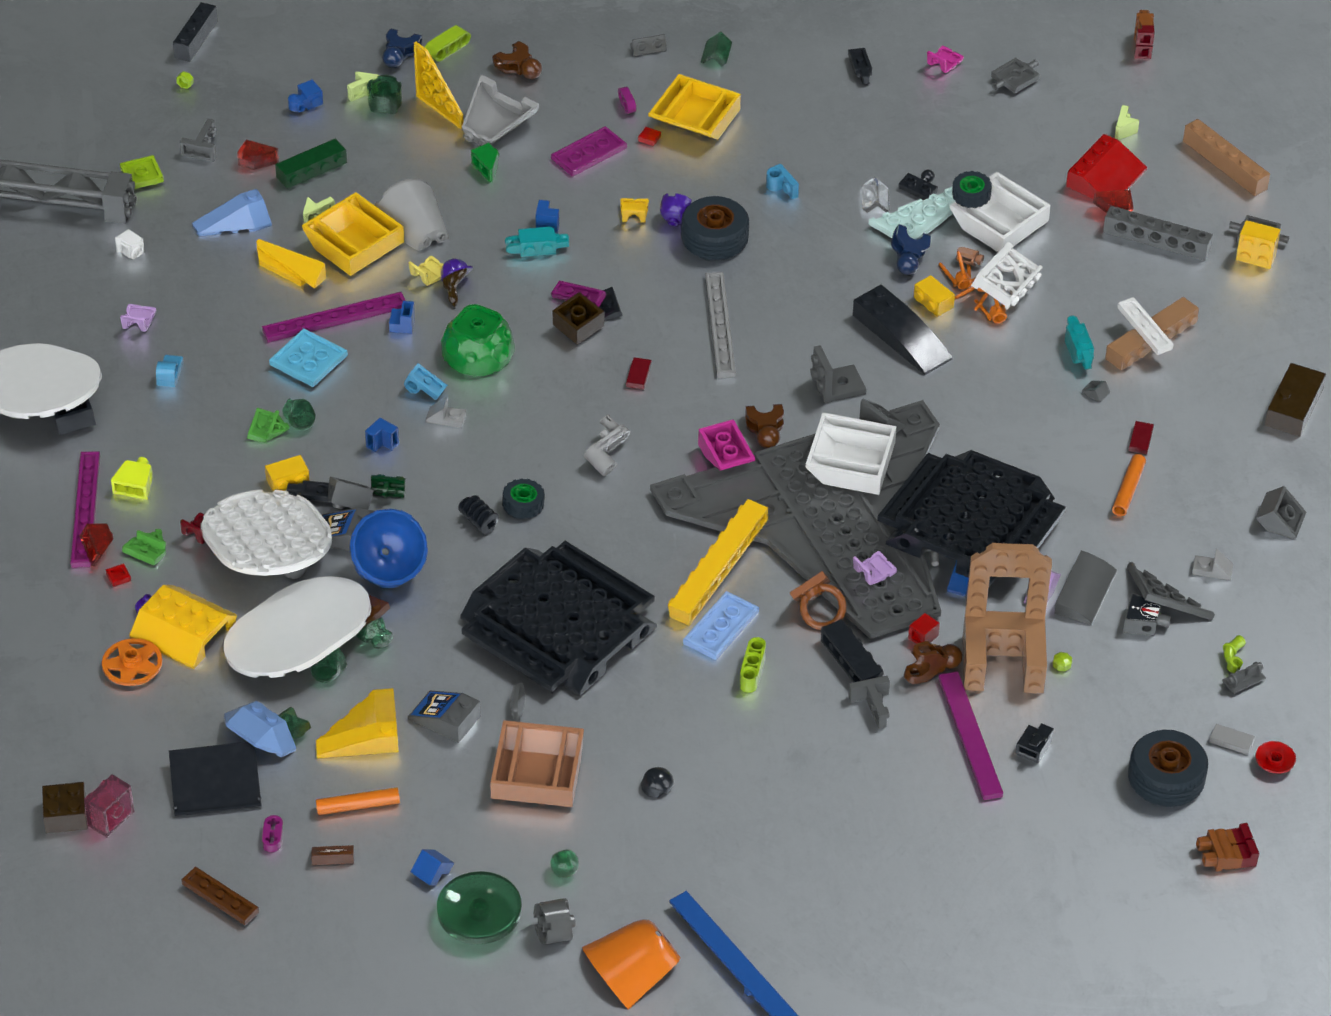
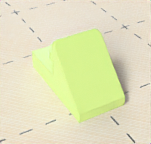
M355 72L356 81L347 85L348 99L351 102L381 90V80L378 74Z
M1122 105L1115 131V139L1117 140L1138 132L1139 120L1131 118V114L1128 113L1129 106Z
M307 197L303 211L304 223L334 206L335 200L329 197L315 203Z

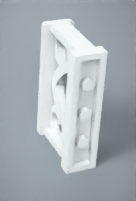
M1007 242L978 273L971 285L975 289L981 288L1005 305L1004 308L1007 310L1011 305L1015 306L1020 298L1022 299L1026 292L1032 288L1034 283H1037L1042 276L1040 271L1043 266H1037L1014 250V245L1010 242ZM999 270L1004 272L1012 271L1017 282L1003 281L1002 273Z

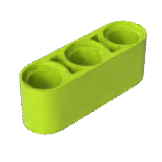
M455 25L430 40L425 45V48L434 60L440 62L466 46L471 39V34Z
M754 637L749 640L742 663L740 689L746 693L754 692L757 689L763 669L766 642L760 637Z

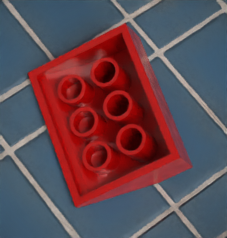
M1103 134L1068 170L1066 187L1105 205L1113 206L1147 170V166L1119 140Z

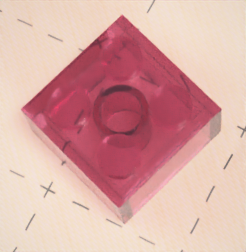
M113 774L106 780H103L99 787L92 793H89L84 800L88 826L106 838L135 812L131 785Z

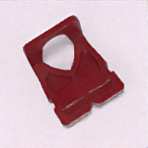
M198 513L190 523L183 519L180 521L181 533L185 536L195 533L197 542L200 544L206 543L201 530L204 514Z

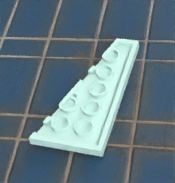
M952 187L945 189L941 194L936 195L934 193L929 195L928 199H919L898 208V211L883 213L880 218L875 219L873 217L869 219L868 225L892 238L894 230L898 224L907 227V233L911 238L919 240L923 233L929 234L953 214L950 209V205L955 202L952 196Z

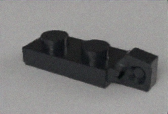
M848 49V56L856 77H861L863 85L870 84L869 77L872 76V66L866 49Z
M303 480V483H288L287 485L289 495H300L311 501L329 502V483Z

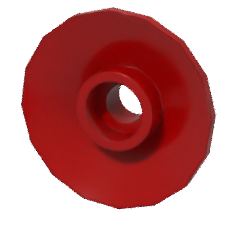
M1279 741L1265 742L1258 747L1255 753L1258 765L1270 773L1281 774L1288 772L1296 763V754L1293 749Z

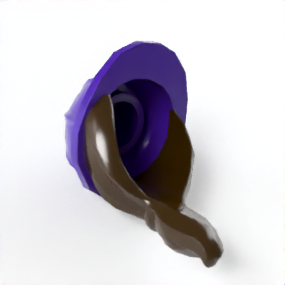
M453 258L446 261L442 266L441 280L443 281V287L447 289L450 303L456 307L458 304L457 285L466 274L473 270V266H467L464 261Z

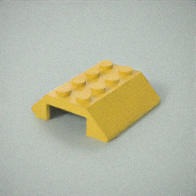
M162 585L139 609L129 636L131 639L147 640L156 645L162 654L195 669L206 657L205 645L224 624L226 630L229 631L236 623L237 614L223 609L200 596L191 594V592L181 587Z

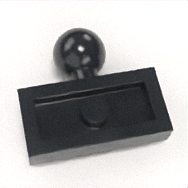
M929 169L921 173V178L907 173L899 182V189L922 200L928 199L929 195L936 194L938 186L931 184L935 174Z

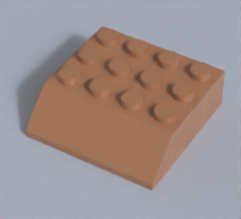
M503 720L490 783L491 799L573 807L582 757L584 729Z

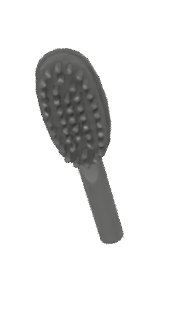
M523 683L513 686L515 688H512L511 694L514 695H511L513 698L510 701L512 703L510 704V709L513 710L510 712H514L511 715L513 716L512 721L520 722V717H522L524 710L525 688Z

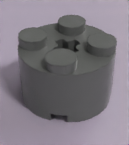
M566 898L535 904L533 915L534 918L538 917V924L535 925V930L542 944L546 945L572 940V928L576 924L574 916L569 913V904Z

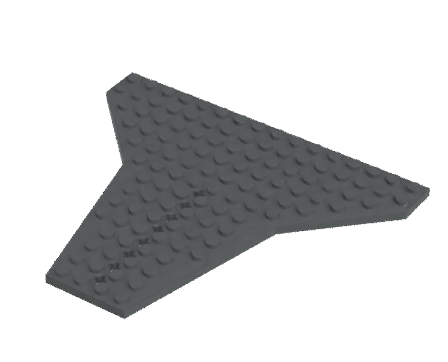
M923 400L889 410L906 426L896 433L895 445L879 495L821 483L805 467L815 434L754 452L755 461L721 471L714 467L686 476L683 474L650 485V491L665 516L718 531L726 529L729 520L735 517L740 505H744L747 499L768 507V521L753 541L768 545L806 581L823 571L831 581L828 584L837 587L845 597V617L869 639L909 627L910 624L924 613L933 619L941 616V608L924 554L921 558L886 545V540L897 529L877 521L878 514L929 452L939 431V422ZM877 551H880L887 558V561H890L897 568V573L878 582L880 585H884L882 587L876 586L878 583L869 585L865 580L864 572L858 573L854 569V556L858 559L860 557L867 559L872 557ZM826 591L821 594L834 607L839 608L838 601L833 594Z

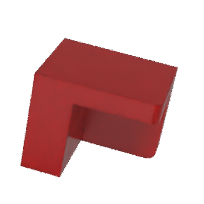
M924 613L909 625L908 639L915 644L925 641L932 642L939 636L940 623Z

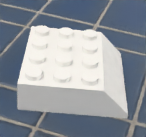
M996 172L989 177L992 183L991 199L986 205L984 204L982 207L967 208L960 206L955 201L950 205V209L962 230L999 252L1007 242L1015 246L1049 221L1050 204Z
M822 413L805 467L825 485L879 495L895 445L897 426Z

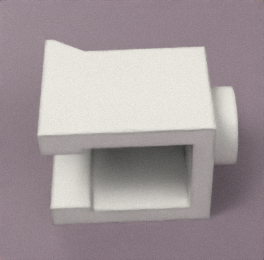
M129 229L115 238L117 252H121L133 260L145 252L143 238Z

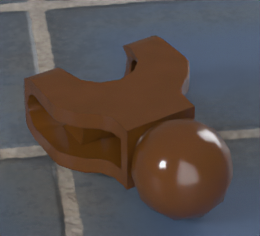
M521 41L512 44L513 53L505 54L498 52L492 56L494 66L503 73H517L531 80L541 75V63L537 59L532 58V55L529 54L528 45Z
M773 404V410L767 413L757 411L755 406H746V427L757 435L759 445L764 449L778 445L781 438L779 431L784 427L782 404Z
M929 641L917 643L911 652L917 661L906 667L903 674L904 678L911 684L927 682L936 674L944 672L945 668L953 669L958 667L962 662L963 654L960 648L954 644H946L941 647L940 645L934 646Z

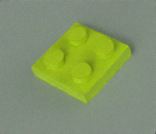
M154 155L120 163L122 173L132 174L135 189L164 182Z

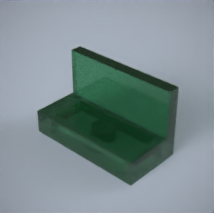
M722 32L708 39L701 63L704 64L713 58L721 66L725 65L732 41Z

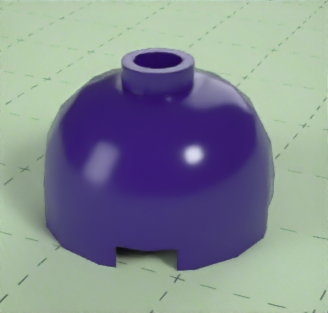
M668 193L663 195L660 204L661 216L671 226L681 225L683 212L691 204L692 199L675 193V196H669Z

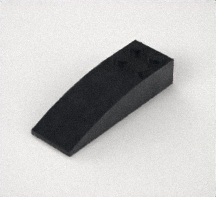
M880 284L854 299L853 316L924 375L953 359L946 347L919 316L883 285Z

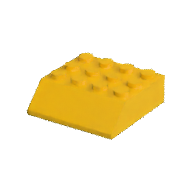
M678 74L648 113V116L718 140L740 111L741 94Z
M356 192L302 225V229L314 249L350 276L404 243L403 226Z

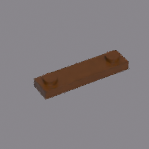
M196 866L181 879L183 886L245 926L259 913L258 906Z

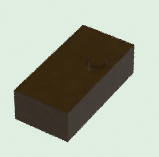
M1290 363L1267 410L1265 426L1300 437L1323 391L1326 373Z

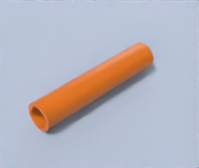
M1140 454L1132 456L1113 504L1112 512L1117 516H1125L1127 514L1146 464L1145 457Z
M398 787L316 799L318 816L400 804Z

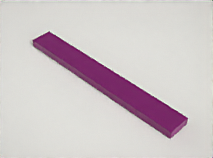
M397 292L262 326V331L269 343L296 336L302 329L313 332L389 313L392 308L401 309L402 302L406 300L402 292Z
M100 451L81 452L71 568L91 567Z
M959 673L940 674L939 682L983 801L1003 797V790Z

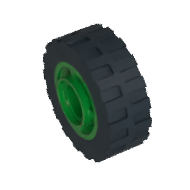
M978 171L960 173L953 181V199L962 207H982L991 199L992 183L989 177Z
M523 478L515 479L504 487L502 506L508 512L507 514L515 518L529 519L535 517L544 508V489L536 481Z

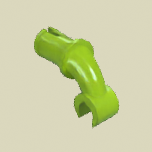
M1237 635L1232 641L1223 645L1227 670L1231 673H1236L1237 669L1240 670L1243 664L1242 659L1235 656L1237 651L1246 644L1245 639L1240 635Z

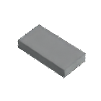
M1216 724L1209 742L1248 755L1255 736Z

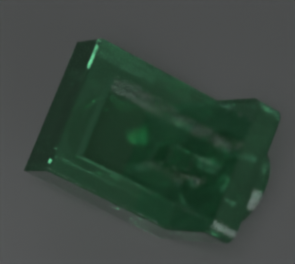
M292 707L278 715L286 721L293 738L302 737L306 731L311 729L309 721L297 717Z

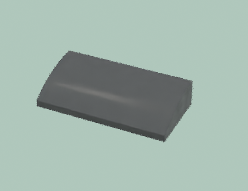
M1081 550L1056 601L1054 613L1092 625L1117 569L1103 559Z

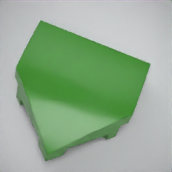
M257 408L247 439L267 442L289 430L290 426L288 423H284L279 416L278 410L273 413Z
M155 529V532L144 533L137 530L136 537H133L122 546V552L155 566L166 555V542L163 540L162 530Z

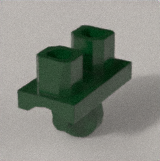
M381 474L371 475L373 495H381L387 499L389 496L405 497L406 478L401 476L389 477Z

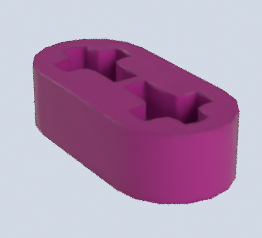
M618 88L619 100L627 114L636 112V103L629 88Z
M271 815L264 821L262 843L265 851L276 852L282 845L283 821L281 817ZM272 824H276L275 830H271Z

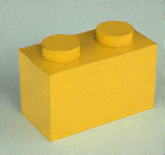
M930 275L914 285L915 300L924 305L937 317L954 308L955 294Z
M301 455L265 465L266 480L272 491L287 490L288 483L298 484L303 483V480L310 481L309 469Z

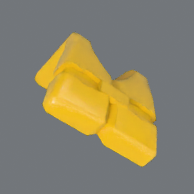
M620 199L622 222H627L632 215H636L641 222H646L649 199Z

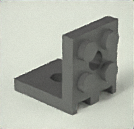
M821 345L814 346L813 355H811L813 367L810 369L812 380L816 382L818 392L823 396L824 403L866 394V387L854 364L832 369Z

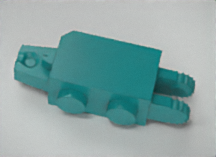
M552 227L518 229V235L506 237V251L509 254L520 253L521 257L556 254V249L569 247L568 234L555 233Z
M1071 315L1067 318L1068 325H1066L1065 344L1074 364L1081 363L1084 370L1092 369L1091 364L1094 359L1093 343L1085 324L1080 323L1076 316Z

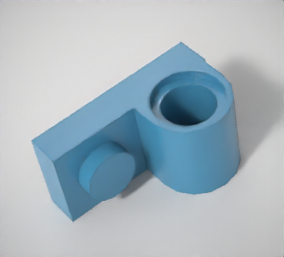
M781 163L767 170V189L771 191L783 189L792 199L798 197L799 183Z
M165 355L163 361H158L156 367L157 386L176 387L184 362L183 356Z
M419 363L409 373L404 382V386L409 392L418 393L420 390H423L434 400H437L448 386Z

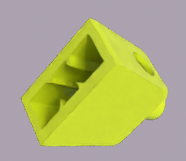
M139 457L136 462L126 460L111 479L113 494L148 499L153 475L152 467L148 464L149 462L145 457Z

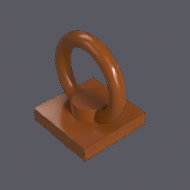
M823 571L789 592L796 602H800V614L804 622L817 630H821V627L840 619L843 620L846 613L844 595L837 587L828 584L831 581ZM824 591L829 592L838 601L837 615L828 622H817L808 613V601L815 599Z

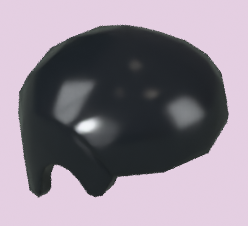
M654 767L647 770L641 782L643 792L653 798H658L663 793L667 795L674 785L672 774L663 767Z

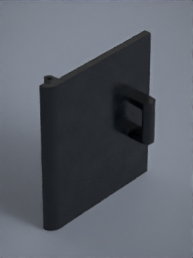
M249 742L169 750L175 816L262 807L256 749Z

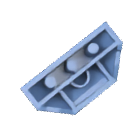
M255 701L224 714L226 727L254 747L276 753L280 757L296 751V746L286 721L266 708L262 703Z

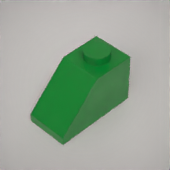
M490 143L471 150V163L489 182H493L498 168L499 152Z

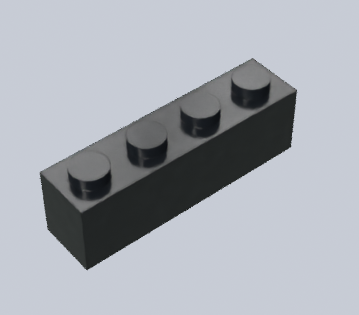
M200 2L173 41L175 59L190 62L218 22L215 5Z
M842 619L821 627V642L853 683L883 677L882 667L879 664L877 665L872 654L863 647L861 640L856 638L851 627L846 625Z

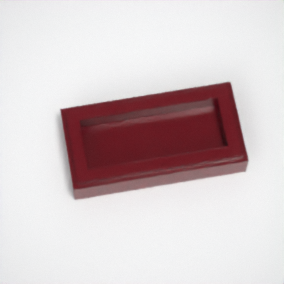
M633 357L626 387L645 389L652 360Z
M1140 421L1135 422L1129 451L1141 454L1148 453L1154 424Z

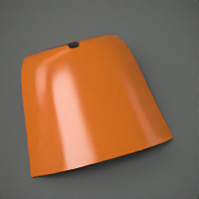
M650 920L635 921L582 947L592 965L627 1009H630L647 991L661 980L681 958L665 935ZM658 931L661 936H658L655 932Z

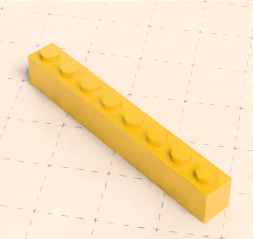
M747 499L744 505H740L735 517L731 518L726 529L720 532L718 540L715 544H711L706 556L702 557L697 568L690 572L686 583L682 584L677 595L670 599L668 603L670 618L688 626L692 624L768 521V507L750 499Z

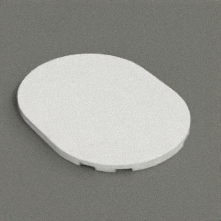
M24 344L0 350V414L19 419H29V416L40 415V418L53 416L55 412L63 409L68 411L90 398L98 389L99 382L102 380L100 367L88 355L51 344Z
M253 490L227 497L219 501L216 507L210 508L204 514V519L201 523L203 539L217 558L228 568L250 575H280L306 568L320 560L328 552L332 544L331 528L314 505L300 495H289L288 491L274 490L273 492Z
M334 576L311 578L287 586L242 616L230 628L223 646L227 662L237 672L255 678L259 676H269L270 678L282 677L288 672L295 670L300 672L307 669L346 643L365 626V621L371 613L369 595L359 583L347 578Z

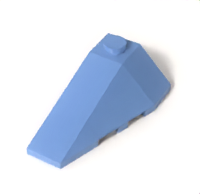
M254 189L239 194L194 221L192 226L199 236L218 235L222 231H232L233 233H239L238 230L249 229V232L272 226L264 199L259 191Z

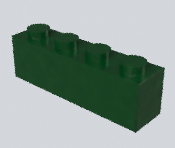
M336 138L276 163V178L287 189L346 164V149Z

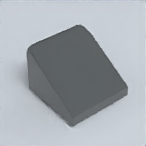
M1091 381L1082 390V393L1101 402L1110 393L1106 381Z

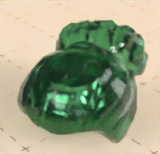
M305 399L287 400L282 412L291 426L300 431L311 428L315 422L316 414L310 402Z
M383 617L370 622L356 634L361 641L371 643L377 649L388 646L393 638L392 632L385 627Z
M337 648L311 666V674L316 681L329 683L334 681L341 671L346 669L348 664L341 648Z

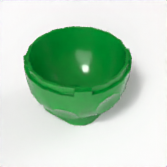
M472 304L464 307L448 323L441 340V349L444 361L451 368L471 376H486L500 371L509 364L515 352V344L509 324L500 313L481 305Z

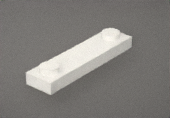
M1134 297L1118 303L1117 308L1157 355L1173 349L1174 344Z

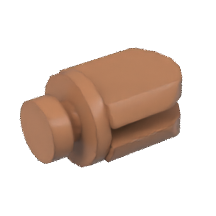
M959 247L957 249V252L960 251L963 263L975 266L976 263L982 265L984 255L979 254L978 250L966 247Z

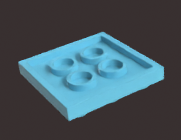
M302 329L269 359V363L282 372L314 387L344 360L348 353L346 349L306 329Z

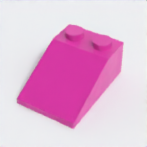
M734 419L699 429L698 445L705 458L720 471L755 461V457Z

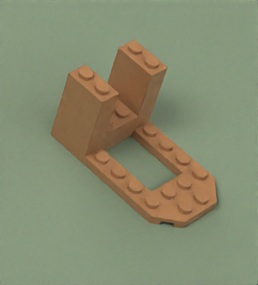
M992 543L986 547L984 552L980 554L977 552L971 556L962 636L963 685L965 690L984 691L987 666L986 655L1021 656L1023 662L1024 693H1044L1047 671L1045 615L1052 559L1047 555H1042L1033 544ZM990 576L1029 578L1025 612L986 611Z

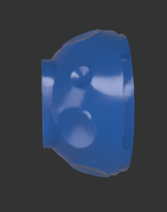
M396 509L376 510L363 517L351 535L349 546L351 559L357 573L363 579L383 588L399 587L414 578L424 566L428 553L426 535L420 524L412 515ZM382 549H387L388 555H384Z

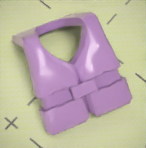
M128 304L127 314L120 316L122 328L128 329L131 325L137 323L140 330L146 332L155 317L156 308Z
M877 551L872 557L867 558L863 562L856 556L853 557L854 569L858 573L864 572L865 580L869 585L881 582L886 577H891L897 573V568L890 561H887V558L880 551Z

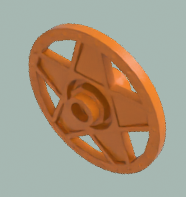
M132 638L119 641L109 647L102 658V668L106 677L112 682L124 686L146 683L153 679L162 667L160 650L156 645L144 639ZM130 644H140L144 645V647L136 649L133 648ZM118 648L119 656L108 659L110 654ZM154 653H156L158 658L157 665L149 661ZM109 670L120 671L121 679L112 675ZM138 673L147 675L143 678L133 680Z

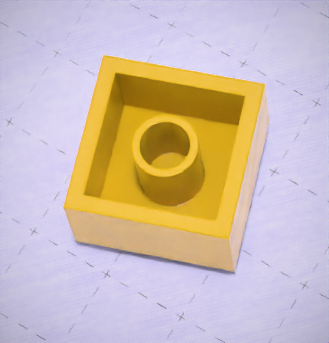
M1246 220L1240 233L1236 260L1271 269L1276 257L1281 229Z

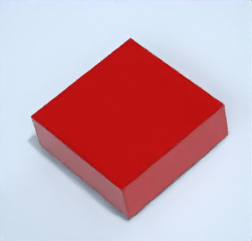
M645 127L638 136V141L654 146L661 137V131Z
M124 563L105 569L106 575L113 587L131 581V576Z

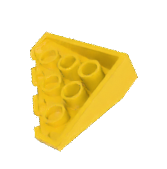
M414 42L416 97L462 129L464 122L463 113L429 51L418 42Z
M394 689L372 690L368 697L355 705L343 719H339L330 727L326 734L316 740L317 758L399 752Z

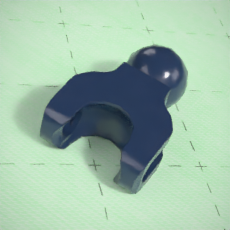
M391 28L386 34V50L382 56L384 64L390 68H396L406 58L413 57L414 42L422 45V35L413 34L411 37L404 38L397 35L398 30Z
M898 224L892 235L891 246L898 255L896 264L899 272L903 275H911L918 270V259L922 258L925 251L930 247V235L923 233L919 240L913 239L908 235L907 227Z

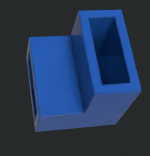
M539 200L536 210V228L552 227L555 233H558L559 209L550 208V201Z
M403 301L401 309L392 308L389 332L412 334L415 321L414 301Z
M379 418L365 430L366 447L374 452L382 446L392 451L399 445L398 427Z
M422 849L410 872L428 885H437L442 874L450 873L454 862L436 850Z

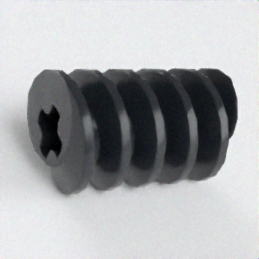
M478 495L466 497L459 503L458 510L483 534H489L495 528L499 519L498 514L494 513L493 509L485 504Z

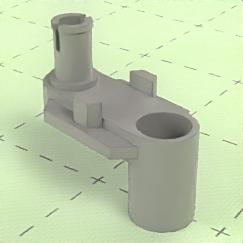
M608 414L600 421V424L606 428L599 434L602 438L591 445L583 456L603 476L608 475L617 464L607 453L624 442L630 435V430L627 427L618 425Z

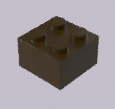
M578 292L552 310L553 325L577 345L604 327V311L581 292Z
M84 782L42 786L43 819L46 834L88 829Z

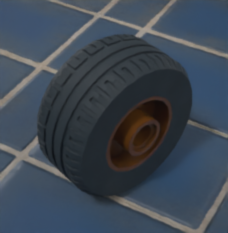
M721 196L700 198L692 202L683 212L681 222L682 242L692 254L706 260L732 258L740 253L748 243V214L738 202L730 198Z
M1176 730L1153 731L1144 735L1134 744L1130 755L1128 778L1135 792L1146 801L1164 807L1181 806L1193 801L1203 791L1208 771V757L1200 743L1183 732Z

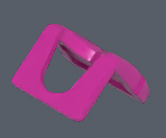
M941 46L937 53L927 52V64L933 66L940 63L941 71L944 73L954 69L957 64L964 60L963 55L952 52L951 49L945 46Z

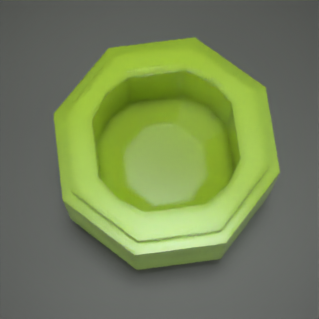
M183 71L176 77V81L181 88L188 89L193 85L194 78L190 73Z
M1059 652L1054 655L1053 667L1057 671L1065 672L1071 669L1072 657L1068 653Z

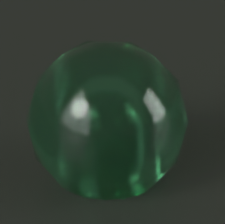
M570 849L555 853L550 861L551 870L558 877H571L577 872L579 867L577 855Z

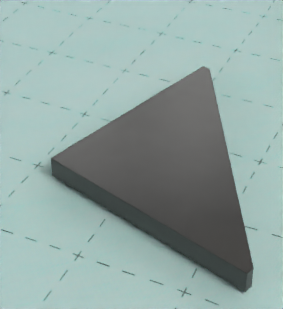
M1128 563L1127 569L1145 600L1213 620L1215 616L1213 611L1201 608L1202 605L1190 597L1185 599L1179 593V590L1167 583L1164 586L1161 581L1157 580L1156 576L1144 570L1141 572L1136 568L1135 563Z

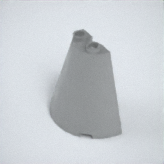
M481 75L462 125V130L465 133L464 138L469 142H475L479 146L487 143L492 145L533 116L539 110V104L527 97H524L521 103L498 92L496 82Z
M407 179L394 184L382 194L384 197L380 202L375 203L377 208L403 226L404 243L417 251L429 247L432 241L439 243L449 239L434 191L428 183L422 182L420 179Z

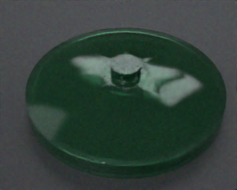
M469 872L452 879L444 886L437 900V916L442 928L453 938L470 944H487L506 937L515 929L522 914V902L517 888L508 879L491 872Z

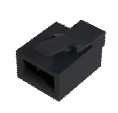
M1042 723L1038 728L1028 725L1017 742L1015 754L1039 763L1052 742L1054 728Z

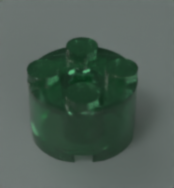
M380 75L375 80L372 78L367 84L370 110L372 112L395 114L402 105L401 82H398L397 78L390 75Z

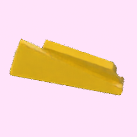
M261 239L256 241L260 266L299 286L307 283L311 287L316 288L326 279L325 263Z

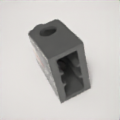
M1132 593L1124 621L1123 633L1153 636L1156 633L1157 625L1169 628L1171 616L1160 614V604L1147 601L1143 596Z

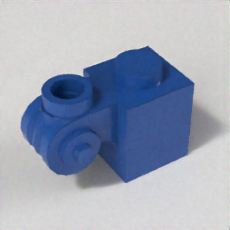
M313 79L297 85L298 94H291L288 97L289 110L293 112H303L306 108L309 110L323 104V92Z

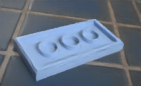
M726 591L685 636L683 644L717 660L759 613V607Z

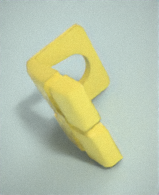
M429 256L419 266H416L411 261L408 262L410 274L414 277L421 276L422 282L426 286L441 280V268L444 264L440 263L435 257Z

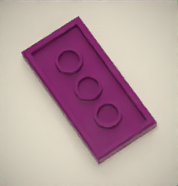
M604 126L552 153L551 159L574 177L627 149V143Z

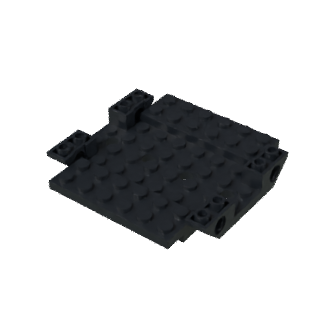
M970 450L955 457L945 454L943 458L927 453L878 514L877 521L897 529L886 540V545L921 558L925 551L929 549L956 560L955 573L969 578L971 556L977 552L979 554L984 552L986 547L992 543L1033 544L1039 548L1064 515L1066 506L1054 502L1055 497L1040 476ZM990 576V579H989V586H990V587H991V585L994 583V581L997 579V577H992V576Z
M566 540L557 548L551 546L544 553L525 547L472 592L460 615V619L467 622L461 630L464 636L549 691L553 692L566 680L565 686L581 695L606 673V662L622 647L627 646L632 650L657 628L656 623L640 615L655 601V596ZM510 580H511V581L518 580V582H516V583H511V582H509V581H510ZM540 599H548V601H546V602H541V601H539V600H540ZM569 618H578V620L571 621ZM608 637L607 640H601L599 638Z

